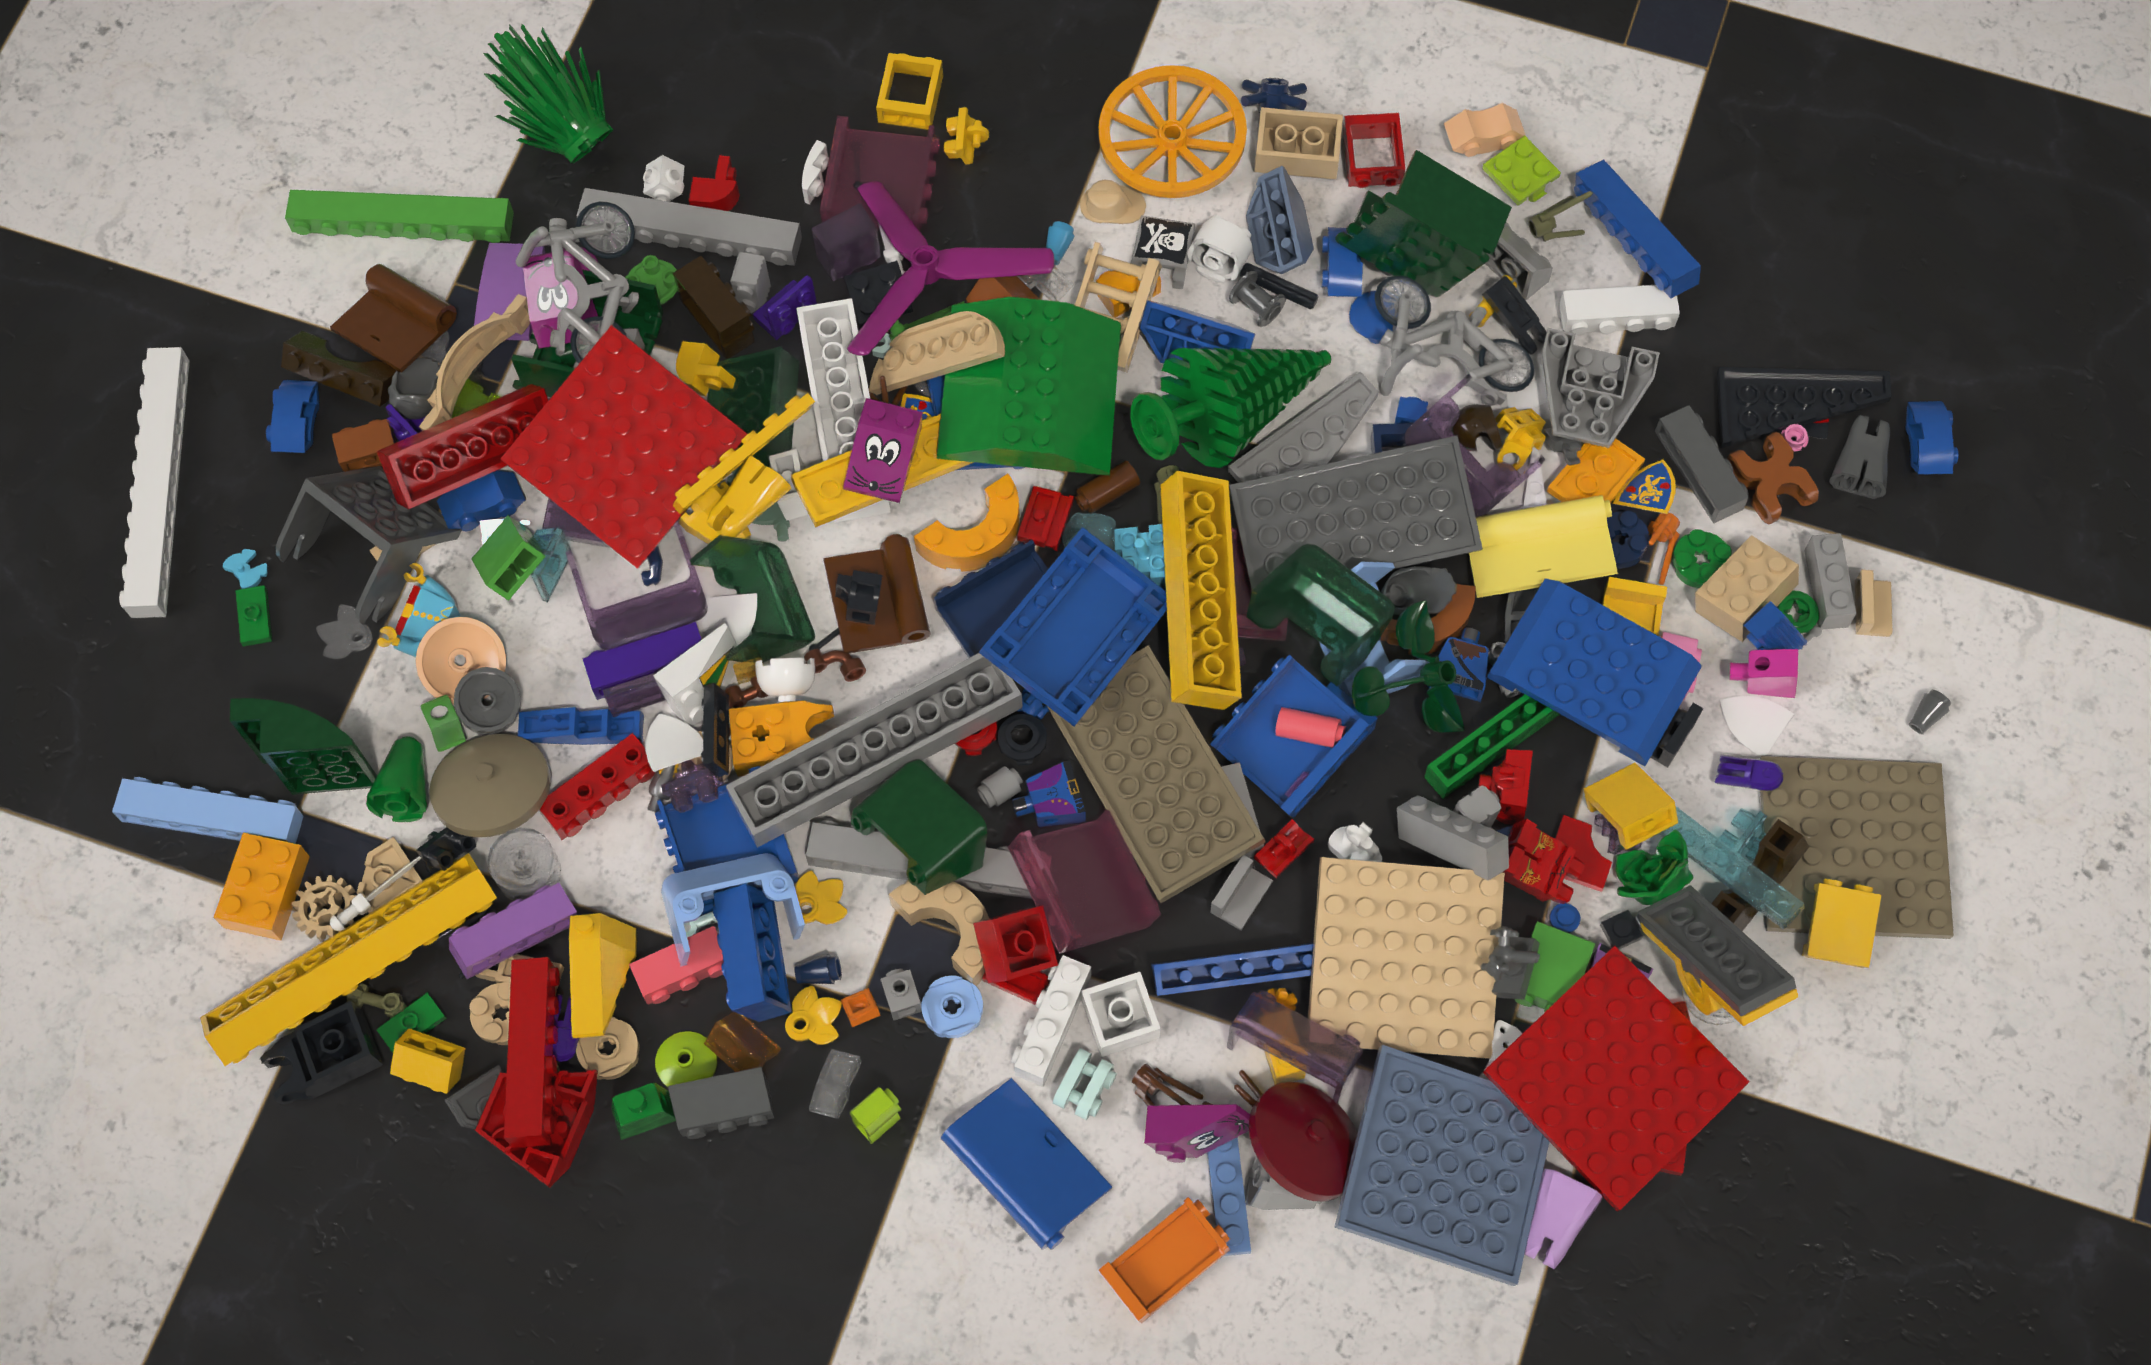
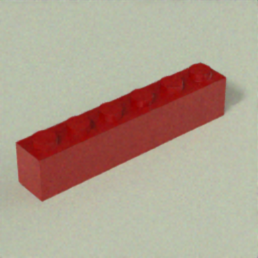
M548 957L511 961L504 1139L512 1148L550 1145V1134H554L555 1121L553 1115H551V1104H554L556 1101V1091L554 1085H552V1074H556L557 1061L555 1055H553V1044L558 1042V1031L554 1025V1015L559 1013V1002L557 996H555V986L560 984V973L558 967H555Z

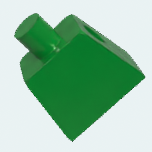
M650 1083L612 1097V1113L621 1140L676 1121L669 1091L657 1083Z

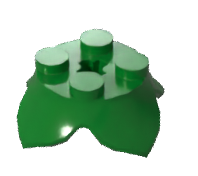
M1675 829L1663 837L1656 847L1655 854H1650L1643 850H1633L1616 855L1615 871L1618 879L1624 885L1617 889L1618 896L1636 899L1637 902L1643 905H1653L1682 890L1685 885L1693 880V874L1688 867L1687 844L1679 831Z

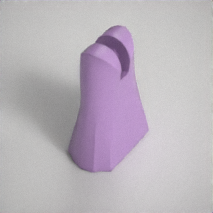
M1544 1169L1525 1255L1535 1259L1546 1237L1552 1240L1550 1247H1547L1543 1264L1555 1269L1566 1255L1578 1233L1600 1204L1603 1196L1597 1190L1556 1170Z

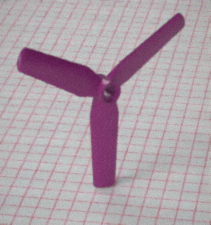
M871 181L863 183L858 187L859 193L895 249L911 262L912 266L892 285L848 345L847 350L854 355H868L922 292L924 286L936 282L939 278L966 280L1048 274L1054 268L1053 251L1050 248L956 247L937 251L933 246L928 245L927 240L881 182Z

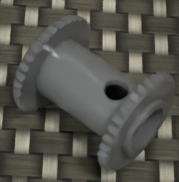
M1250 271L1235 284L1229 295V301L1232 304H1236L1242 300L1259 314L1257 325L1264 327L1278 316L1285 305L1286 298L1283 294L1273 298L1256 284L1257 273Z

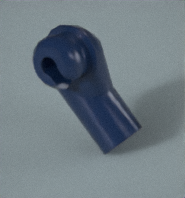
M659 546L647 558L650 570L641 573L645 586L657 585L661 581L663 560Z

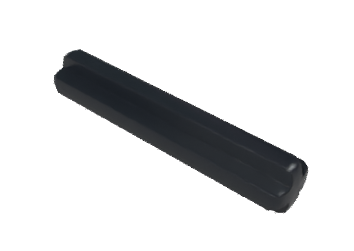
M1245 263L1241 270L1240 277L1250 271H1255L1258 275L1257 285L1278 295L1283 294L1286 299L1308 309H1313L1318 301L1316 293L1250 263Z

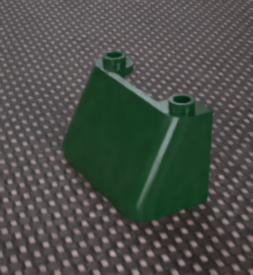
M920 759L906 763L853 809L851 824L854 829L863 835H869L875 831V828L878 829L908 858L907 878L924 895L983 867L987 840V826L983 817Z

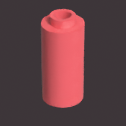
M1285 707L1281 708L1276 723V736L1330 748H1333L1346 733V726H1342L1341 719Z

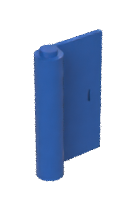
M1012 1078L951 1124L941 1136V1140L1041 1250L1047 1247L1052 1250L1058 1246L1065 1238L1062 1233L1066 1226L1112 1189L1108 1181Z

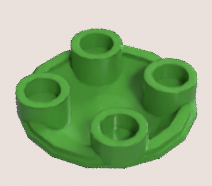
M654 255L646 256L625 277L629 280L655 285L661 304L673 298L678 291L673 275L677 269L671 263L658 260Z

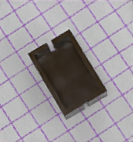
M699 256L673 273L681 302L727 360L755 342L752 333L755 328L749 319L752 316L750 310L744 302L739 303L735 299L736 294L728 282L723 284L719 279L720 274L712 262L708 264L702 256Z

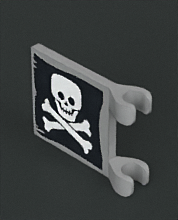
M1141 215L1131 264L1138 266L1146 265L1148 258L1159 260L1162 268L1174 270L1172 287L1183 289L1188 264L1187 253L1192 244L1195 224Z

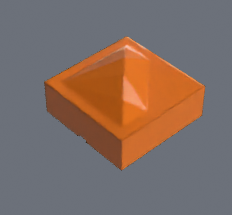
M869 988L841 999L842 1006L852 1027L881 1016Z

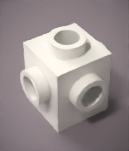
M664 155L648 163L643 176V193L656 200L668 202L680 196L684 189L685 166Z

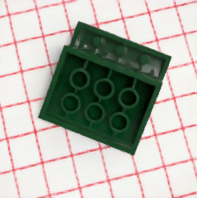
M256 698L230 699V722L261 762L269 764L292 795L371 788L377 774L353 739L330 721L311 711L274 700Z

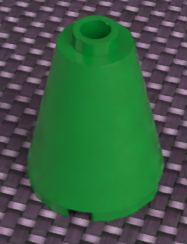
M402 737L394 741L367 794V808L380 818H383V814L393 816V822H413L420 820L423 817V813H426L427 792L423 746L413 737Z

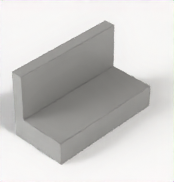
M1245 855L1240 858L1212 901L1210 913L1242 931L1273 883L1272 879L1253 869L1254 860Z

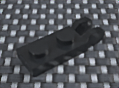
M1507 276L1502 277L1482 294L1514 337L1518 338L1519 344L1530 355L1534 354L1538 347L1527 333L1528 329H1531V333L1538 342L1544 344L1547 333L1545 328L1539 322V317Z

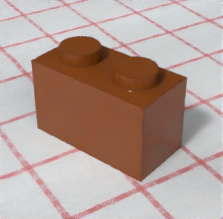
M387 419L372 420L366 425L355 428L347 427L340 432L332 434L338 462L343 472L382 466L376 451L397 442L393 433L394 430Z

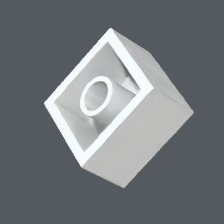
M1141 972L1081 990L1082 1003L1101 1057L1160 1038V1026Z

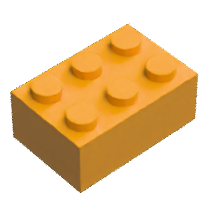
M243 833L213 918L225 929L281 941L293 908L292 902L296 899V892L299 890L310 856L299 844Z

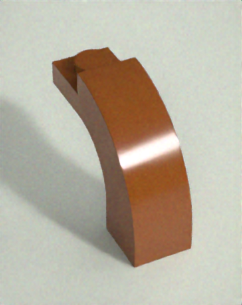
M1457 584V593L1452 596V601L1431 619L1434 626L1435 642L1432 649L1426 654L1442 650L1448 637L1458 638L1462 634L1472 612L1476 586ZM1383 619L1380 641H1387L1391 645H1399L1396 636L1398 620ZM1411 649L1408 650V655H1412Z

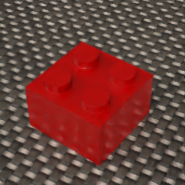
M1043 905L1021 909L973 923L988 983L1011 980L1058 965Z

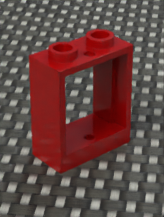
M1399 113L1344 116L1343 140L1348 187L1366 188L1373 185L1395 186L1401 184L1405 174V160ZM1391 138L1394 166L1356 168L1353 139Z

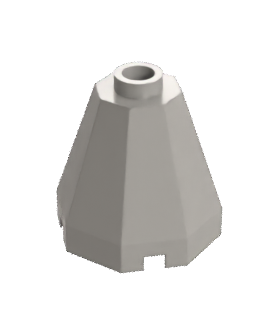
M1256 1156L1252 1169L1256 1170L1254 1178L1249 1177L1247 1183L1246 1205L1262 1210L1314 1209L1317 1203H1322L1300 1198L1284 1189L1266 1172Z

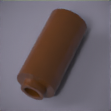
M1125 460L1110 469V476L1100 475L1078 488L1075 500L1083 512L1087 510L1092 514L1139 486L1140 480L1135 469Z

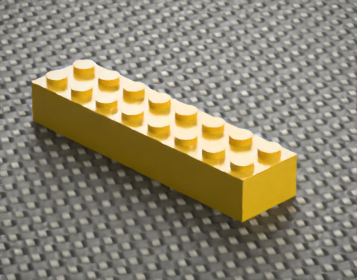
M1176 471L1161 484L1171 700L1176 703L1225 710L1242 698L1229 481Z

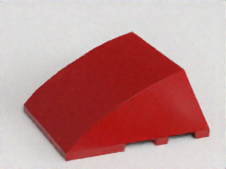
M587 1070L586 1072L573 1073L559 1071V1073L552 1074V1085L555 1087L556 1101L554 1104H551V1115L554 1117L555 1131L554 1134H550V1145L512 1148L504 1139L507 1073H499L475 1131L550 1188L571 1167L594 1111L598 1071Z

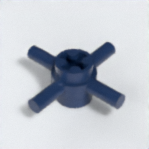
M1281 78L1262 79L1261 84L1246 79L1242 83L1243 90L1254 93L1242 96V105L1247 107L1260 104L1259 113H1261V107L1287 110V106L1298 110L1306 108V100L1295 97L1296 95L1306 93L1307 87L1304 83L1289 86V82Z

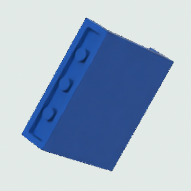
M1288 655L1286 659L1282 657L1275 663L1271 669L1273 673L1266 681L1261 680L1253 688V696L1246 704L1242 702L1235 708L1232 713L1233 719L1226 726L1223 724L1214 732L1212 736L1214 740L1210 745L1217 749L1232 764L1240 762L1243 774L1275 801L1289 816L1294 818L1373 728L1292 656ZM1285 707L1341 719L1342 726H1346V733L1333 748L1278 737L1276 736V723L1281 708ZM1304 771L1309 774L1288 798L1285 795L1286 791L1294 785L1293 783L1298 780L1297 778L1302 775L1301 773Z
M760 765L748 769L749 773L760 768ZM728 784L667 805H663L661 800L657 801L660 811L655 812V816L660 830L666 828L669 838L663 840L668 855H675L677 865L672 866L674 873L768 853L779 859L791 876L794 884L799 880L784 834L757 848L729 797L726 789ZM714 898L703 900L704 908L701 916L713 911Z

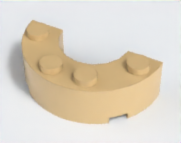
M907 882L888 894L891 906L911 926L929 918L942 919L953 925L961 936L959 947L951 957L953 968L970 983L972 982L975 986L981 982L985 969L973 923L989 919L980 900L970 890L956 882H951L924 895L916 886Z

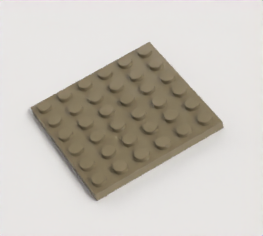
M1760 757L1759 760L1778 764L1783 772V781L1778 788L1771 791L1760 790L1762 839L1779 819L1802 834L1809 846L1808 850L1765 902L1766 931L1809 933L1816 895L1814 884L1823 883L1824 879H1832L1843 882L1842 887L1854 889V885L1872 887L1873 893L1881 895L1875 936L1951 939L1954 936L1942 763Z

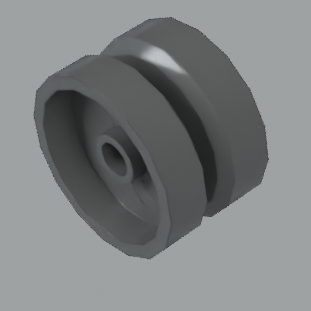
M482 667L470 671L460 680L454 693V706L459 720L467 729L479 735L499 734L515 723L520 712L521 697L517 684L507 673L497 668ZM489 695L493 700L490 706H484L481 702L484 701V696Z

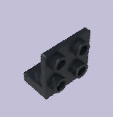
M1694 702L1688 711L1678 708L1650 758L1668 768L1704 708Z

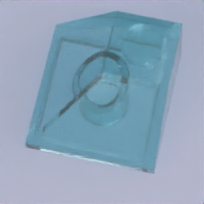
M558 527L536 530L534 538L546 557L531 573V576L542 601L547 603L573 554L563 529Z

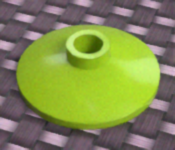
M691 1031L679 1032L667 1038L659 1047L655 1058L657 1075L667 1087L713 1077L717 1067V1054L712 1043L705 1036ZM688 1054L690 1060L685 1064L680 1063V1057Z

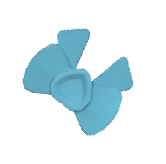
M243 549L242 553L228 557L223 563L224 570L234 573V576L240 581L241 589L258 586L262 581L261 577H266L268 574L267 563L252 569L248 564L257 555L255 550Z

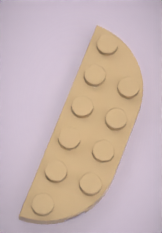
M971 311L958 312L911 327L890 342L889 345L892 348L885 354L883 360L878 359L871 377L869 392L876 395L881 394L880 376L885 377L888 392L1005 357V344L1001 332L990 319Z

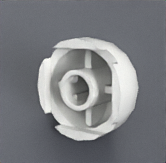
M804 658L770 659V663H766V666H763L762 660L755 662L757 682L761 690L769 696L778 697V703L795 702L796 696L805 694L812 687L815 679L814 658H810L807 664H804Z

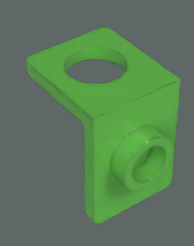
M448 695L441 696L420 706L431 729L438 752L466 741L460 720ZM436 706H445L448 709L446 715L441 718L431 716V711Z

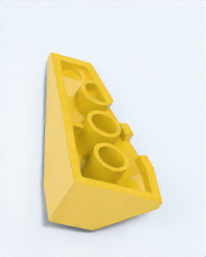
M602 913L570 916L569 956L573 1038L604 1036L616 1008V999L620 989L624 988L627 981L626 975L630 967L629 964L633 963L636 959V928Z

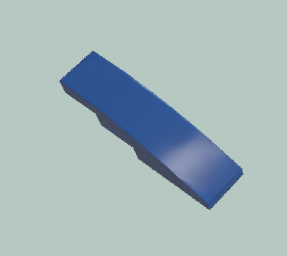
M576 707L519 712L518 736L532 743L595 745L618 744L633 733L640 742H643L644 714L641 711L611 713L608 709L579 711Z

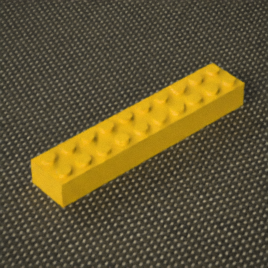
M468 853L453 862V865L447 870L438 871L348 926L343 931H340L201 1016L204 1037L224 1066L231 1062L233 1064L245 1059L249 1055V1051L259 1045L262 1047L271 1043L281 1031L286 1028L290 1030L300 1025L307 1015L314 1011L318 1013L326 1009L336 997L341 994L346 996L352 993L362 981L367 978L374 979L385 971V967L395 961H404L411 956L412 951L422 944L426 946L433 943L439 938V934L448 928L455 929L466 921V917L472 913L485 911L493 904L492 901L497 899V897Z

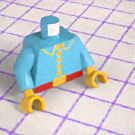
M412 563L409 566L416 570L417 576L412 577L406 572L404 573V579L407 582L417 581L419 586H413L395 630L390 626H385L380 630L381 633L389 637V640L379 638L377 643L380 647H388L392 644L394 649L416 657L419 643L425 633L435 624L445 619L460 617V613L455 606V600L447 590L430 576H423L424 570L420 564Z

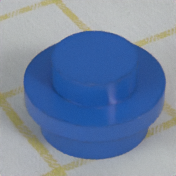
M1565 903L1558 904L1552 909L1549 920L1552 927L1572 933L1578 928L1581 917L1579 911L1573 905Z

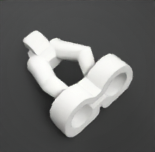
M1362 822L1360 827L1356 825L1340 827L1329 837L1328 848L1339 859L1382 862L1379 847L1369 837L1372 829L1364 822Z

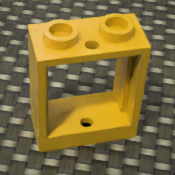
M889 53L876 106L878 123L931 130L943 79L942 60H936L932 57L909 56L904 53ZM894 72L931 77L925 105L888 100Z

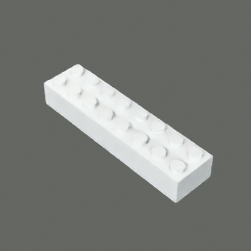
M852 298L796 308L811 395L815 401L813 407L823 461L852 450L866 398L870 399L863 356L854 355L847 350L848 345L858 333ZM881 500L835 519L834 523L891 513L889 501Z

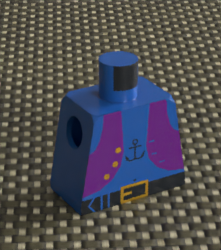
M1070 760L1026 780L1028 795L1012 799L1016 817L1034 813L1038 827L1086 822V811Z

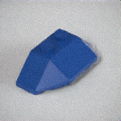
M1149 300L1147 301L1140 324L1142 333L1145 335L1159 362L1163 364L1165 359L1174 357L1180 360L1183 359L1171 354L1177 348L1251 349L1255 333L1232 323L1184 308Z

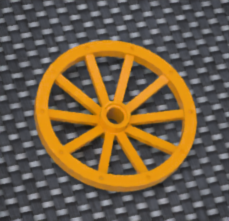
M1186 66L1154 67L1127 78L1109 95L1099 119V144L1107 165L1119 179L1130 187L1157 197H1189L1217 186L1236 168L1246 144V118L1235 94L1222 81L1211 74ZM1168 81L1167 121L1163 120L1142 87ZM1177 81L1192 83L1203 88L1181 121L1176 120ZM1134 93L1157 128L1117 111V108L1130 94ZM1211 93L1218 97L1228 109V112L1187 129ZM1113 119L1153 138L1112 143L1110 137L1111 121ZM1233 120L1234 143L1192 138ZM1158 147L1134 170L1129 168L1116 153ZM1188 148L1227 152L1229 154L1212 171ZM1163 155L1168 157V182L1156 181L1142 176ZM1181 155L1203 176L1190 181L1177 182L1176 157Z

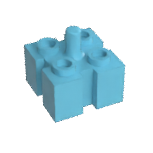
M1163 524L1149 525V532L1140 533L1138 527L1114 529L1116 553L1166 591Z

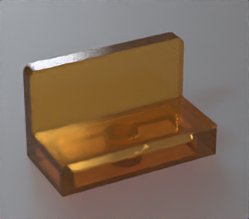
M735 1012L717 1021L704 1043L735 1072L763 1067L766 1061L778 1055L781 1050L776 1043L750 1020Z

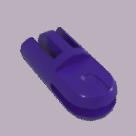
M1720 754L1719 761L1721 763L1718 764L1717 772L1719 774L1715 778L1716 784L1771 791L1778 788L1783 781L1782 769L1774 762Z
M557 994L559 1013L554 1015V1025L558 1031V1042L553 1044V1055H555L556 1061L562 1062L571 1059L575 1055L579 1038L572 1037L570 1022L571 996L568 998L564 1021H558L563 995Z

